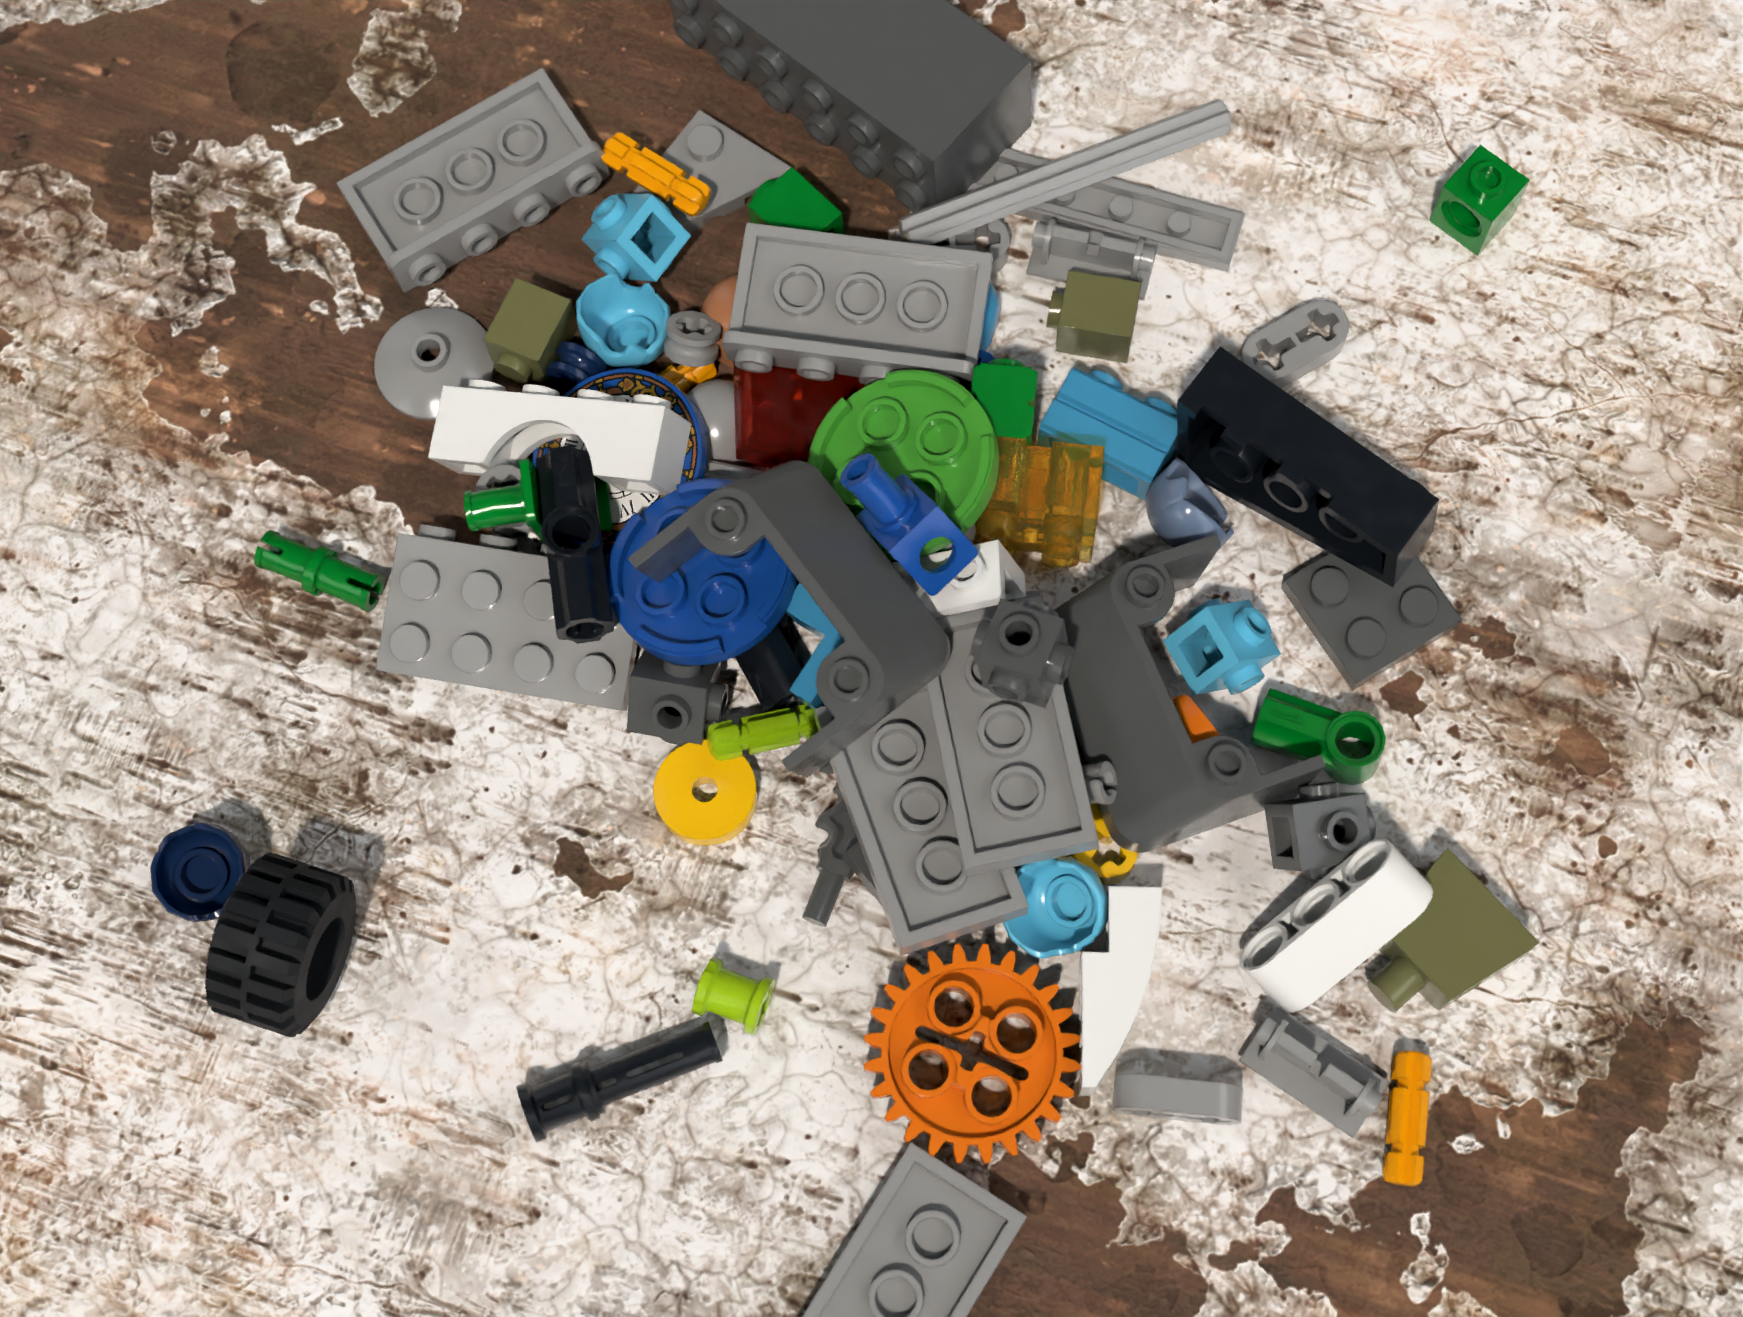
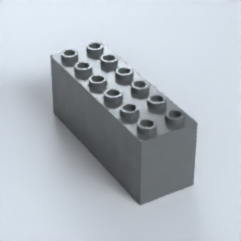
M669 0L674 18L673 28L684 43L693 49H698L701 46L716 58L719 66L727 75L736 81H741L744 78L759 90L761 96L770 107L782 114L786 111L803 122L807 132L818 143L824 146L832 144L845 153L850 163L861 175L870 180L877 177L893 189L900 203L912 212L966 193L968 188L974 182L977 183L999 160L1000 154L1005 149H1009L1031 126V60L947 0Z

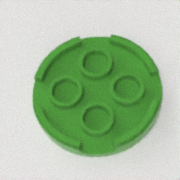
M900 370L886 373L884 379L863 387L846 400L841 398L830 409L819 425L808 457V463L817 468L856 518L865 507L851 491H848L841 484L840 477L850 461L859 455L870 453L894 480L901 474H905L940 507L963 534L974 525L988 505L996 486L1000 464L996 432L986 412L974 396L956 381L946 376L923 370ZM865 528L887 558L896 560ZM945 537L933 538L922 548L919 557L951 544L950 540Z

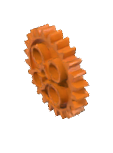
M954 944L951 963L946 965L942 963L933 950L927 952L929 972L922 975L911 965H905L903 973L909 987L903 990L888 983L884 987L886 996L894 1004L892 1010L872 1008L870 1016L884 1026L883 1033L864 1035V1044L881 1050V1057L871 1059L863 1064L864 1072L883 1074L885 1080L870 1092L871 1098L882 1099L891 1097L894 1101L893 1106L884 1117L886 1123L894 1122L904 1116L910 1121L903 1139L906 1143L911 1142L924 1132L930 1136L928 1154L934 1156L940 1150L944 1142L952 1144L955 1164L962 1163L968 1146H976L982 1163L989 1164L991 1162L993 1144L1000 1142L1010 1157L1016 1156L1018 1154V1145L1015 1135L1021 1132L1032 1142L1038 1143L1042 1136L1035 1120L1041 1117L1046 1121L1058 1123L1062 1117L1050 1103L1053 1097L1071 1099L1075 1094L1068 1085L1060 1081L1061 1074H1071L1081 1070L1080 1063L1063 1057L1064 1049L1070 1048L1081 1041L1080 1035L1061 1033L1059 1025L1064 1023L1073 1014L1072 1008L1052 1010L1049 1002L1057 993L1059 986L1053 984L1038 991L1033 983L1040 967L1034 964L1022 975H1019L1013 971L1015 952L1011 950L1005 955L1000 965L991 963L988 944H982L976 961H967L961 945ZM949 992L960 993L966 997L972 1010L970 1020L958 1027L946 1026L940 1022L934 1010V1003L938 997ZM1014 1017L1028 1023L1033 1033V1042L1030 1049L1022 1053H1012L1001 1046L997 1038L998 1024L1003 1020ZM918 1027H925L960 1045H966L971 1036L978 1037L983 1041L981 1052L984 1055L1024 1068L1028 1076L1025 1080L1021 1081L983 1062H977L972 1071L965 1070L960 1067L962 1061L960 1053L950 1048L924 1041L916 1036L915 1031ZM922 1054H932L940 1058L945 1064L947 1071L944 1084L937 1089L929 1091L914 1085L908 1071L909 1065L914 1058ZM987 1079L995 1080L1006 1089L1009 1098L1008 1107L1000 1116H984L974 1107L971 1094L973 1087L978 1082Z

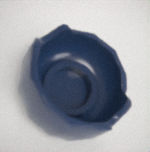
M194 822L169 833L162 839L158 846V852L154 855L150 866L152 892L168 913L191 922L217 919L233 888L251 866L250 856L238 836L225 828L215 824Z

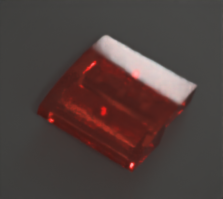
M733 361L736 459L768 468L794 460L808 463L813 438L826 414L841 398L844 400L848 399L855 392L865 387V385L859 382V377L834 374V379L819 381L798 375L797 369L772 366V371L767 373L750 372L736 367L735 361Z

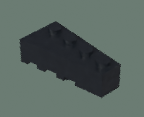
M1221 346L1177 400L1178 458L1203 483L1387 585L1395 586L1433 533L1439 503L1437 497L1431 494L1422 484L1405 476Z

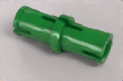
M269 530L262 536L260 541L270 545L272 551L281 555L259 546L256 548L254 556L256 567L270 570L300 582L305 592L315 596H319L324 592L358 606L366 612L372 611L379 601L370 597L371 593L358 587L365 588L382 596L385 586L384 575L370 572L340 560L335 550L325 546L313 549L284 537L279 532Z

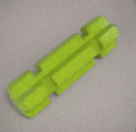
M803 704L798 705L796 712L792 713L790 708H784L742 717L739 724L736 725L733 724L732 720L713 723L707 728L709 751L716 760L724 761L741 757L742 750L748 749L749 754L752 755L798 745L800 738L806 737V740H808L818 732L814 720V710Z

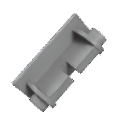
M1041 219L1035 225L1031 243L1033 249L1026 274L1066 283L1068 270L1142 282L1139 300L1144 301L1158 245L1145 242V239L1139 238V240L1058 223L1055 219Z
M1276 1005L1238 1060L1351 1138H1354L1365 1119L1369 1118L1383 1097V1091L1389 1084V1081Z

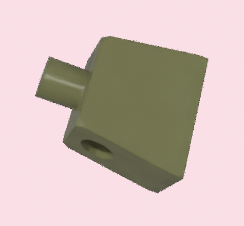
M1449 848L1438 857L1423 876L1432 885L1433 889L1429 905L1417 919L1379 949L1390 962L1367 982L1368 988L1375 998L1393 1013H1396L1418 992L1435 1009L1441 1010L1519 961L1539 943Z

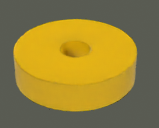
M704 740L702 745L686 743L671 752L660 765L653 786L656 809L669 831L685 842L702 846L724 843L741 833L751 821L758 802L756 779L746 758L742 755L738 758L718 761L711 755L707 740ZM709 783L717 787L716 796L708 802H701L694 798L696 789L702 784Z

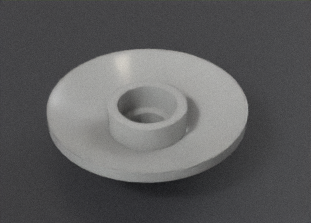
M426 308L401 318L385 333L375 355V378L384 398L397 411L408 417L424 421H436L443 386L468 388L469 380L472 379L492 382L495 363L492 361L483 341L487 332L469 315L450 308ZM432 349H440V354L436 359L432 361L420 359L425 352Z

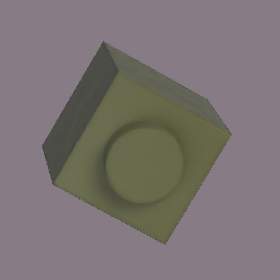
M1068 270L1064 293L1052 292L1046 327L1057 329L1055 351L1127 363L1142 282Z
M516 278L483 339L490 357L495 363L494 368L501 375L514 382L525 384L530 379L548 387L551 382V378L545 371L551 361H558L559 357L556 354V349L560 342H572L578 330L577 316L571 299Z

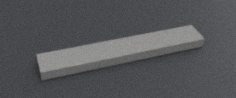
M1005 149L1000 154L999 160L977 183L974 182L967 192L1052 160L1012 149ZM1114 177L1014 213L1015 215L1037 221L1041 219H1055L1056 222L1134 240H1139V238L1145 239V242L1158 245V254L1228 272L1245 216L1243 212Z

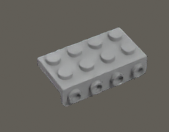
M540 68L338 181L336 184L398 285L406 293L416 286H426L435 282L444 274L446 269L465 258L479 256L488 252L499 239L516 229L539 223L548 215L550 210L567 200L590 194L600 185L601 181L610 177L608 166L601 159V156L604 155L603 150L596 141L590 140L544 69Z
M746 222L729 331L724 332L722 342L727 360L735 361V366L740 369L757 373L772 371V366L797 369L798 375L819 381L834 379V374L859 377V382L866 386L884 379L886 373L923 370L946 376L962 385L968 391H971L973 368L978 365L993 253Z
M420 524L418 536L398 533L376 670L627 711L630 675L634 669L638 644L620 624L612 603L614 631L601 637L600 641L577 644L574 641L558 639L547 551L544 544H541L540 555L516 552L518 540L481 534L479 546L456 542L457 530ZM562 547L566 550H574L573 548ZM607 554L606 570H607V565H608V561H609L610 554Z

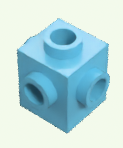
M616 193L603 200L594 210L591 216L593 224L581 240L596 254L593 260L606 275L618 274L622 280L656 282L671 265L673 259L691 235L672 216V212L667 205L654 195L649 193Z
M1220 598L1207 601L1192 610L1187 615L1188 621L1163 640L1193 695L1228 689L1231 695L1239 694L1259 683L1265 677L1261 669L1281 654L1271 637V628L1267 619L1260 611L1253 607L1250 600L1224 604Z

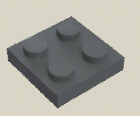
M1331 553L1285 579L1281 587L1352 691L1458 628L1462 621L1460 615L1417 555L1394 587L1387 585Z

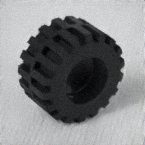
M267 853L261 859L258 858L233 888L213 932L207 956L205 977L206 1000L208 1006H211V1010L287 1037H295L297 1034L305 1031L320 1014L331 997L349 953L356 919V896L352 880L346 876L278 854Z

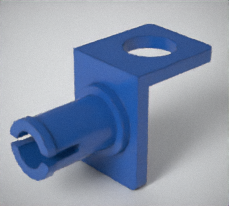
M870 453L857 456L844 468L840 477L841 484L848 491H851L865 507L857 516L858 521L930 596L938 594L978 555L977 548L905 474H901L894 480ZM933 538H948L952 544V552L947 562L937 569H924L920 564L919 556L925 544Z

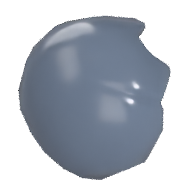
M1180 458L1172 461L1149 486L1145 496L1148 519L1158 536L1169 546L1174 548L1217 534L1221 543L1219 549H1221L1234 534L1232 528L1225 532L1221 528L1228 515L1224 507L1200 478Z

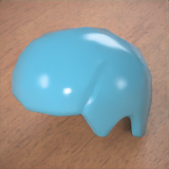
M608 274L586 285L576 301L578 331L587 349L601 357L607 365L620 368H638L642 365H648L663 354L665 338L668 336L665 331L667 319L671 316V311L667 303L658 293H655L650 283H644L640 287L630 286L618 274Z
M1062 856L1025 864L1015 871L1029 908L1027 915L1002 923L1010 940L1031 956L1045 959L1076 953L1092 945L1095 938L1102 934L1108 922V894L1094 869L1071 856Z

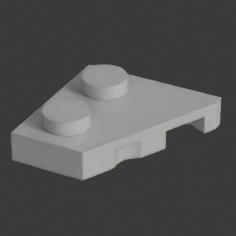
M699 110L661 157L686 171L684 178L689 179L692 175L710 186L712 192L704 211H701L696 217H691L673 206L674 199L670 198L666 202L640 185L631 194L649 193L654 195L667 205L672 212V216L688 233H691L703 227L712 217L726 216L746 206L745 198L753 195L765 181L771 178L777 180L791 167Z

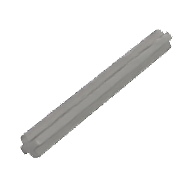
M1214 100L902 216L899 220L901 238L903 242L932 245L1225 135L1231 130V113L1224 101Z

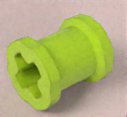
M712 957L698 983L693 999L692 1013L703 1016L708 1011L743 1024L745 1033L755 1036L767 1013L775 987V979L764 976L760 981L724 968L721 959Z

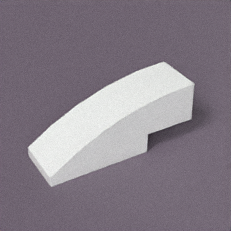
M1109 886L1107 891L1108 922L1105 926V952L1081 953L1079 961V1035L1081 1039L1079 1042V1063L1081 1064V1070H1079V1096H1092L1114 1064L1137 1017L1152 973L1161 920L1162 887Z

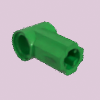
M1270 688L1259 712L1250 744L1298 761L1321 754L1326 765L1324 770L1332 779L1341 784L1356 785L1364 783L1373 777L1385 748L1386 736L1378 720L1366 712L1349 711L1341 713ZM1348 737L1357 738L1366 744L1370 754L1365 758L1350 759L1341 754L1337 749L1336 743Z

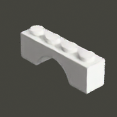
M472 379L469 380L468 388L443 386L428 458L459 474L481 476L489 468L500 464L513 465L519 468V460L526 459L535 449L549 441L563 437L581 438L587 448L594 476L621 491L667 495L676 491L677 484H680L691 423L670 409L671 402L656 396L638 394L634 395L633 403L617 402L615 397L607 393L581 389L578 390L577 398L563 397L554 389L533 384L523 385L522 393L508 392L504 386L497 383Z

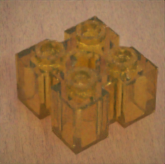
M997 436L1000 453L998 479L988 505L975 522L976 535L972 544L999 540L1013 559L1016 558L1017 551L1042 553L1041 561L1052 567L1070 568L1077 566L1079 562L1091 563L1098 520L1104 446L1052 441V448L1026 445L1027 439Z

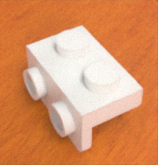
M999 540L975 544L974 546L978 550L976 558L934 596H930L898 562L892 563L934 618L998 605L1000 599L1011 600L1026 596L1025 573ZM952 550L919 557L920 564L924 569H937L947 562Z

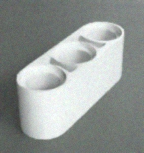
M1387 839L1372 840L1357 849L1259 930L1243 948L1239 958L1240 967L1286 1012L1294 1013L1303 1010L1417 919L1431 901L1433 895L1432 885Z

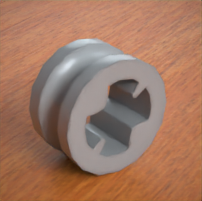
M681 311L672 314L667 319L665 331L668 336L665 338L663 348L666 357L677 364L689 367L706 366L712 364L717 359L719 346L716 342L720 339L721 325L718 321L705 313L696 311Z

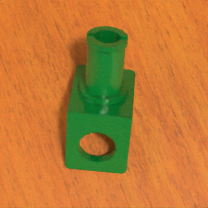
M529 458L519 460L521 476L519 484L464 492L465 515L472 532L483 528L526 522L527 526L532 527L538 537L544 542L541 535L543 516L537 469ZM595 476L601 531L606 533L613 529L609 486L607 482Z

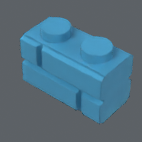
M1073 368L1041 421L1038 430L1037 447L1145 501L1149 486L1169 465L1177 451V412L1171 405L1158 398L1146 397L1142 401L1123 392L1119 381L1103 371L1091 370L1087 374Z

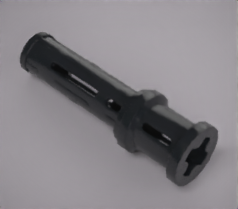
M705 1022L702 1023V1026L654 1044L646 1045L636 1051L590 1068L588 1062L581 1064L579 1061L570 1065V1072L533 1087L525 1082L517 1085L516 1088L529 1128L535 1141L538 1143L547 1139L548 1131L584 1117L591 1122L600 1119V1115L606 1113L605 1105L659 1086L714 1062L719 1063L723 1059L710 1024ZM678 1052L683 1054L679 1059L632 1077L627 1076V1072ZM611 1078L616 1079V1083L598 1090V1083ZM567 1095L573 1096V1100L549 1109L544 1108L546 1103Z

